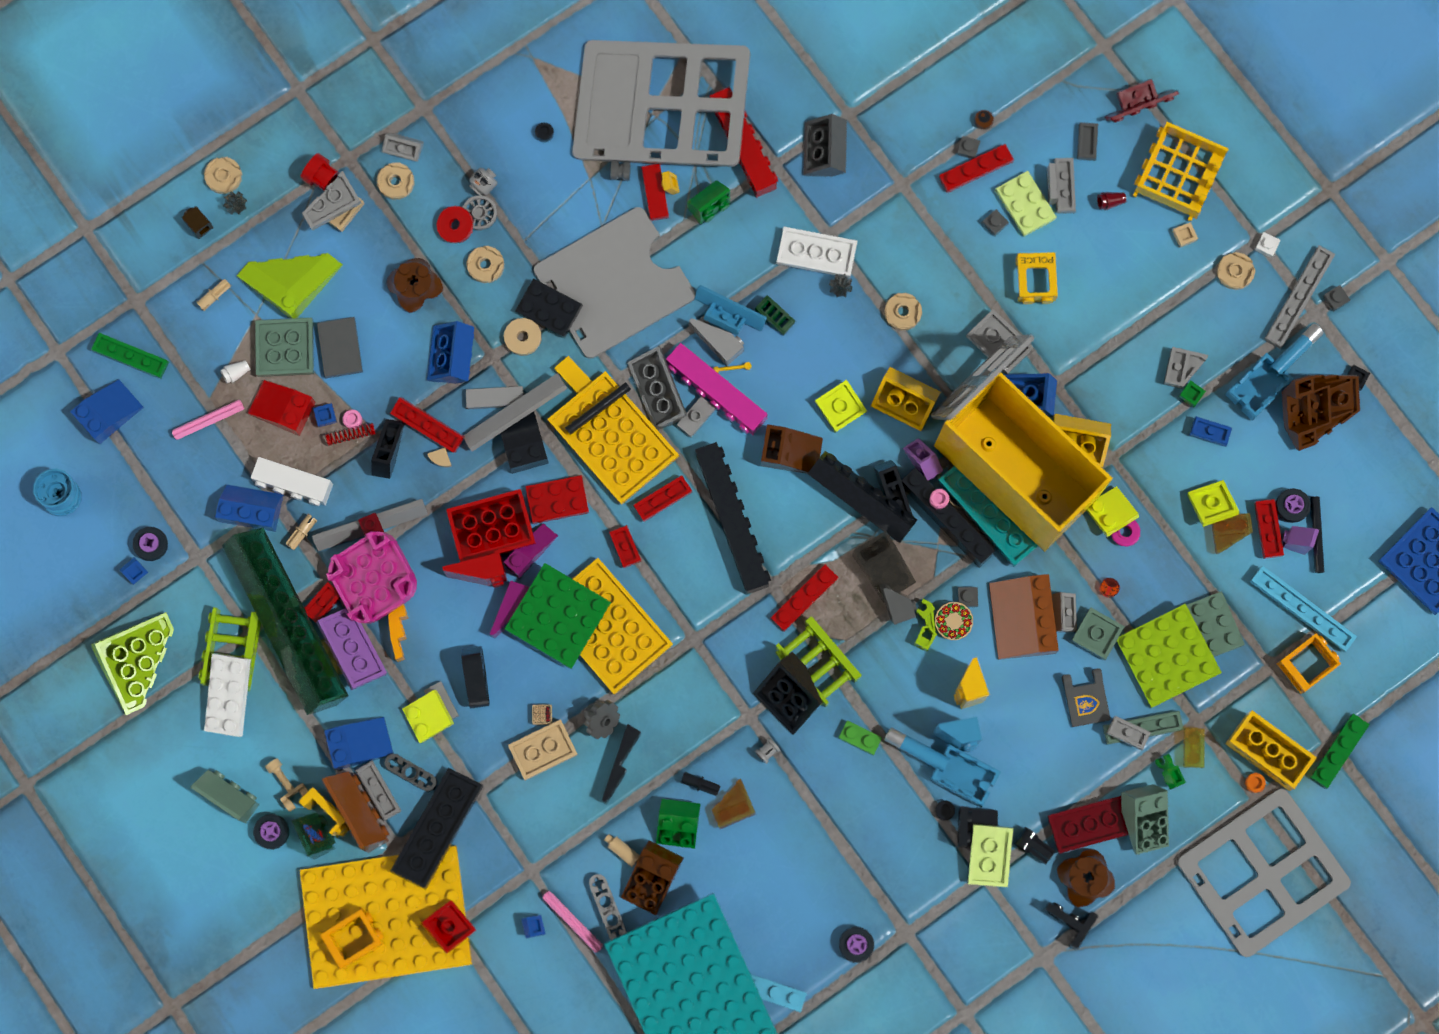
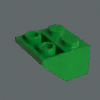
M716 180L688 200L687 208L700 224L708 223L715 217L717 212H723L729 207L730 190Z
M661 799L656 844L695 849L701 804Z

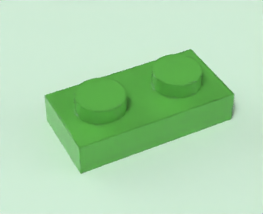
M847 720L838 739L874 756L882 737Z

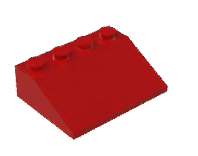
M521 489L446 509L460 562L498 552L501 554L536 544Z

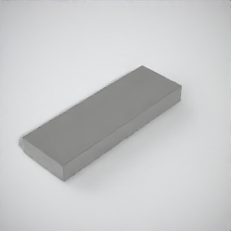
M1055 158L1054 163L1057 164L1058 187L1056 214L1075 213L1073 158Z
M523 386L466 389V408L507 407L523 396Z
M373 760L355 770L384 821L402 812Z

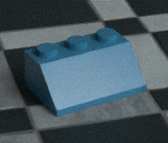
M977 717L941 723L933 731L936 737L963 752L973 751L982 741Z

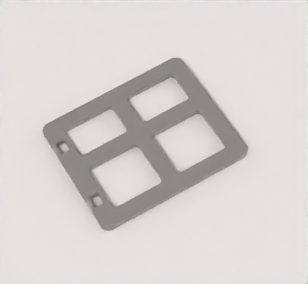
M1032 334L1009 337L930 414L932 419L950 421L1014 360L1035 337Z
M1284 789L1275 791L1178 859L1179 868L1243 957L1254 955L1347 890L1351 884L1345 871L1290 794ZM1281 807L1304 839L1305 844L1274 866H1269L1247 835L1246 829L1275 808ZM1229 840H1233L1256 871L1257 877L1223 900L1199 868L1198 862ZM1312 856H1315L1332 881L1298 905L1281 883V878ZM1197 873L1204 882L1201 886L1193 878ZM1267 889L1284 911V915L1254 937L1249 938L1233 916V912ZM1233 925L1240 933L1236 938L1229 930Z

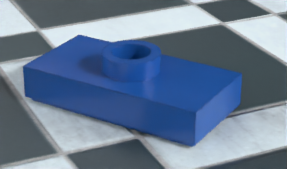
M1195 416L1189 435L1226 447L1232 427Z

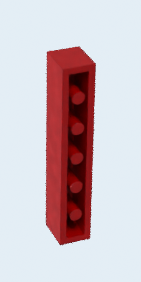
M728 87L709 95V98L729 99L733 96V92ZM715 112L728 139L731 114ZM745 112L739 163L757 198L776 190L779 180L775 171L771 172L769 168L771 166L767 155H763L761 142L759 139H755L753 135L755 134L754 128L751 123H747Z

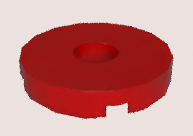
M448 207L438 217L437 231L441 238L449 243H462L473 232V217L463 207ZM458 220L460 225L457 229L453 230L451 227L452 222Z

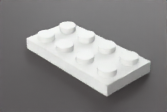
M784 227L777 264L850 278L857 241Z
M217 653L212 654L204 731L236 737L243 736L251 659Z

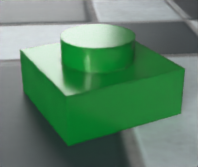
M1190 380L1179 395V398L1195 407L1206 391Z

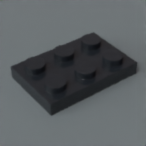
M533 278L515 311L565 338L583 304Z

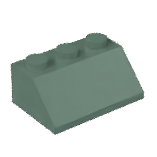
M207 770L192 784L190 788L243 823L248 822L259 806V803L255 801L257 799L256 796L248 791L244 794L239 790L241 786L232 780L230 783L224 780L225 776L217 770L214 772Z

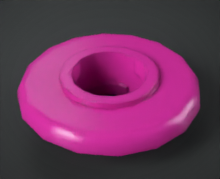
M1135 520L1124 526L1131 532L1129 537L1122 536L1120 530L1111 535L1116 544L1129 547L1139 540L1141 530Z

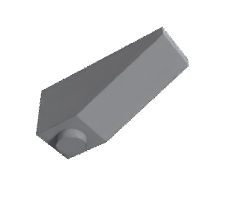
M692 318L689 320L691 329L726 366L744 352V343L738 336L734 337L730 332Z

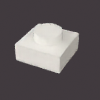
M1263 232L1255 251L1272 258L1281 240Z

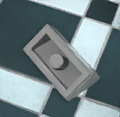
M388 132L385 134L382 152L418 162L424 141Z
M1064 592L1052 594L1056 632H1076V594Z

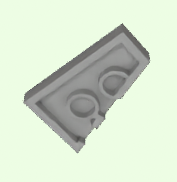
M343 171L340 172L338 178L326 187L327 189L320 197H317L302 213L312 231L362 204Z

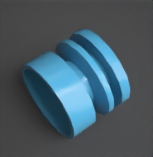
M48 469L36 478L33 485V494L36 500L51 515L58 517L67 516L73 513L80 505L82 499L81 490L78 484L64 470Z

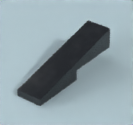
M627 724L602 798V802L606 805L627 773V769L622 767L641 736V732Z

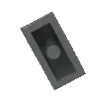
M879 585L890 620L894 625L916 617L914 611L917 610L913 599L911 600L907 595L887 585Z

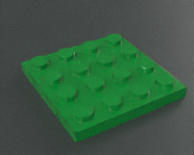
M544 563L504 630L572 669L611 602Z

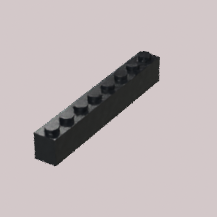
M717 442L695 449V455L746 594L768 588V582L771 581L768 570L764 571L762 567L764 559L761 552L757 553L755 546L758 543L755 535L750 534L749 528H751L749 518H744L742 511L745 508L742 500L737 499L736 493L738 489L735 481L731 482L729 475H732L729 464L725 465L723 461L725 453L722 446L718 447Z

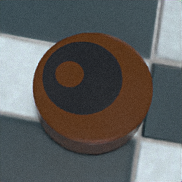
M981 110L976 114L975 125L979 129L986 130L992 126L994 117L990 111Z

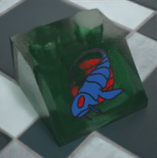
M315 812L292 820L308 857L316 859L335 850L334 844L336 840L333 835L328 833L325 827L328 826L324 815L320 816L319 813Z

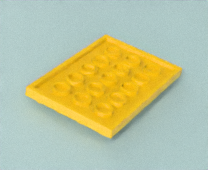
M605 371L547 420L622 505L679 457V454L626 394L570 435L566 431L565 427L619 387Z
M597 558L576 575L573 580L607 599L611 604L580 656L615 695L671 648L673 643L601 560Z

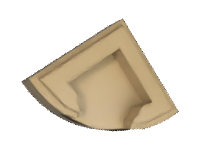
M446 448L427 454L434 464L441 467H452Z

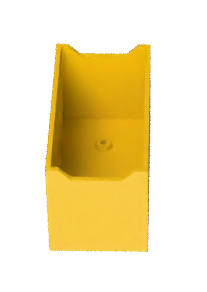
M1001 372L955 417L944 423L934 444V447L1044 552L1099 498L1113 479ZM1042 495H1046L1047 499H1043Z

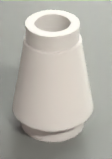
M246 360L224 366V369L220 370L228 384L230 382L234 383L250 371Z

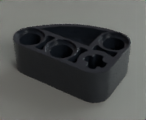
M482 646L462 649L461 658L469 707L473 709L490 706Z

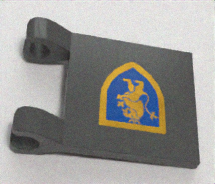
M1101 669L1092 670L1094 684L1078 687L1072 686L1070 674L1062 676L1072 727L1111 720Z

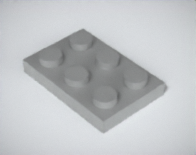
M992 309L966 337L989 358L1009 337L1020 334ZM1029 344L1002 371L1005 374H1009L1034 347Z

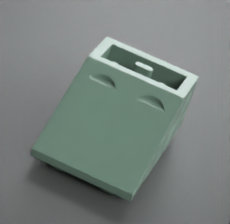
M1152 784L1121 792L1122 814L1134 853L1138 855L1168 847V791Z

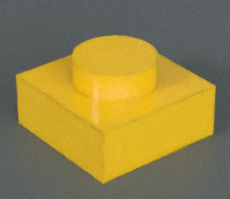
M670 171L663 172V189L672 195L680 193L677 175Z

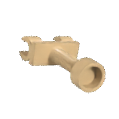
M276 758L268 763L265 768L269 774L274 773L285 790L288 791L280 800L286 809L291 812L296 807L290 798L298 792L303 797L308 792V789L303 783L294 788L281 770L282 763Z

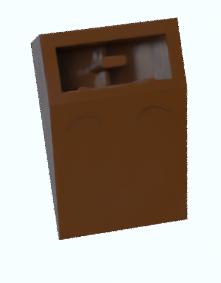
M767 424L761 466L808 474L820 458L823 438L787 427Z
M649 840L642 850L621 898L657 915L684 857Z

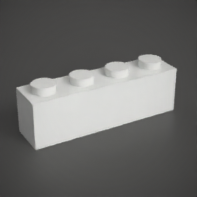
M258 457L251 475V479L257 487L265 489L267 486L273 488L272 491L283 495L285 492L291 494L290 497L300 501L304 498L309 500L308 503L315 506L320 504L326 506L333 487L331 480Z

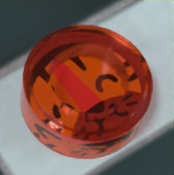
M1106 578L1101 582L1099 589L1104 597L1112 598L1118 594L1120 586L1117 580Z

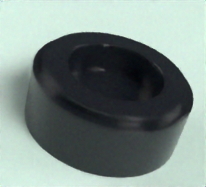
M546 122L538 124L535 128L536 138L541 142L550 141L554 136L553 127Z
M941 801L935 807V814L940 820H950L955 814V807L949 801Z

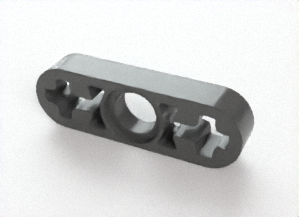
M390 754L385 759V766L389 771L420 789L430 792L436 788L437 779L435 776L397 754ZM396 758H398L397 762L402 766L404 765V762L407 763L403 767L401 774L398 773L401 769L397 766L391 768V759L395 760ZM410 767H414L417 772L413 778L406 776V770ZM421 772L424 773L421 775L423 778L429 779L431 777L432 786L424 787L425 783L421 780L418 783L415 782L420 777Z

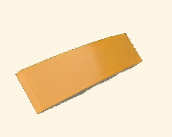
M404 604L390 612L388 619L391 643L397 662L405 660L400 641L407 639L402 621L409 618Z

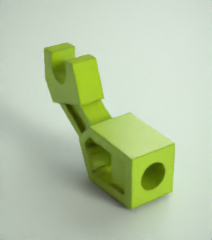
M923 599L921 604L926 606V610L922 611L918 608L916 613L923 621L925 620V626L922 627L914 645L927 652L937 633L935 632L933 612L935 608L931 602ZM925 630H928L932 635L931 640L922 636Z

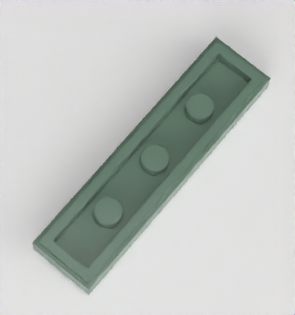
M1180 711L1128 720V722L1151 732L1149 737L1184 730ZM1110 724L1103 725L1107 745L1122 742L1106 734Z

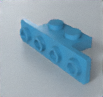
M699 285L695 300L710 306L704 316V320L735 335H738L744 324L759 331L763 330L767 317Z

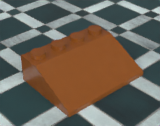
M1049 574L989 583L998 660L1056 654L1059 649Z
M348 771L322 779L360 849L369 853L389 841L387 836L390 834L385 825L381 826L377 820L380 816L375 808L371 809L368 804L371 800L366 791L362 792L358 785L361 782L356 774L352 775Z

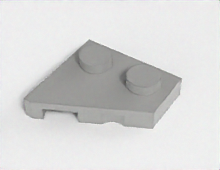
M1172 347L1164 384L1183 388L1206 361L1208 355Z

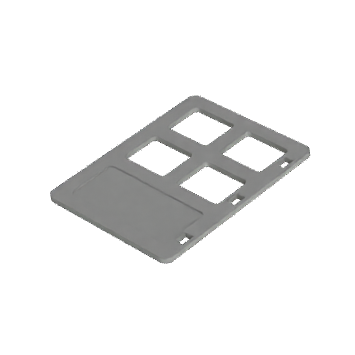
M588 41L585 44L572 151L574 157L578 160L736 166L740 161L751 55L749 48L738 45ZM654 58L687 59L684 94L681 97L653 96L649 94ZM702 60L736 61L733 96L731 98L698 97ZM648 110H678L682 112L678 147L676 149L643 147ZM697 112H726L731 114L726 151L692 149ZM604 150L605 155H594V151ZM651 153H661V158H650ZM708 155H718V161L707 160Z

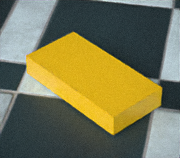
M569 356L554 368L577 394L592 382Z

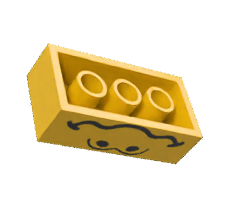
M1253 710L1245 715L1225 743L1288 791L1295 789L1317 758Z

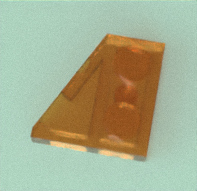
M1250 513L1239 514L1212 524L1216 554H1220L1253 532Z
M741 779L736 782V785L730 792L725 794L722 801L712 809L719 829L756 815Z

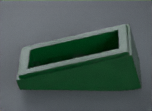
M768 295L755 308V312L767 317L766 322L783 336L796 322ZM768 304L770 307L764 312L763 309ZM774 309L776 312L770 317L769 314ZM779 314L782 315L777 322L774 321ZM785 319L788 320V322L781 328L780 324Z

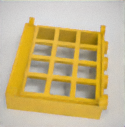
M1166 122L1165 126H1160L1156 135L1159 138L1157 144L1153 142L1149 153L1152 154L1150 159L1146 158L1142 165L1143 174H1138L1134 183L1137 187L1133 197H1136L1138 193L1189 215L1188 221L1191 222L1192 218L1197 219L1207 194L1229 148ZM1167 134L1180 139L1175 150L1162 145ZM1183 141L1196 146L1192 157L1179 152ZM1199 148L1213 153L1208 164L1195 159ZM1160 149L1173 154L1169 165L1155 160ZM1176 156L1189 161L1185 172L1172 167ZM1193 163L1206 168L1201 179L1188 174ZM1153 164L1166 169L1162 180L1149 175ZM1170 171L1182 176L1178 188L1165 182ZM1186 178L1199 184L1194 195L1181 189ZM1146 179L1159 184L1158 189L1155 190L1144 185ZM1164 186L1175 191L1174 197L1160 192L1162 187ZM1182 194L1191 198L1190 204L1177 200L1178 195Z

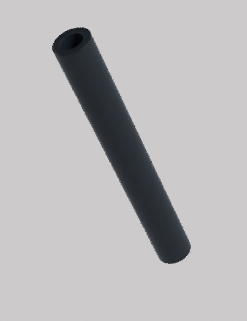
M626 382L567 425L565 427L566 431L570 435L629 392L631 390Z
M1314 496L1310 497L1312 528L1319 530L1313 547L1315 573H1324L1320 497Z

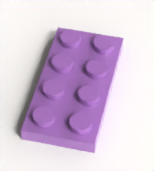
M345 608L318 620L316 623L350 689L354 690L385 676L387 672L362 624L351 620L347 616L349 612Z

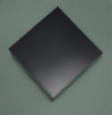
M1353 364L1347 375L1359 376V390L1361 391L1370 373Z

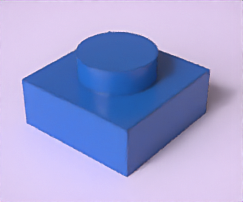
M332 403L313 408L318 427L337 423Z
M135 557L119 569L133 585L148 573Z
M541 915L521 919L526 939L545 935Z

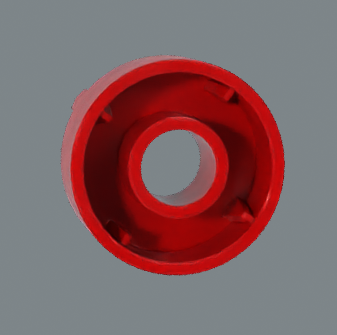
M317 153L306 164L300 178L310 186L315 185L325 191L326 187L338 178L339 172L329 165L330 161L326 157Z

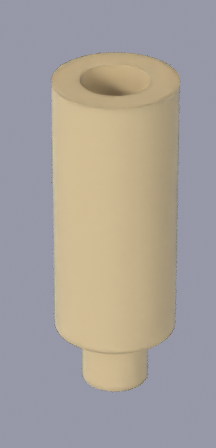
M608 834L604 839L609 844L608 848L629 866L633 867L640 855L617 836L613 838Z

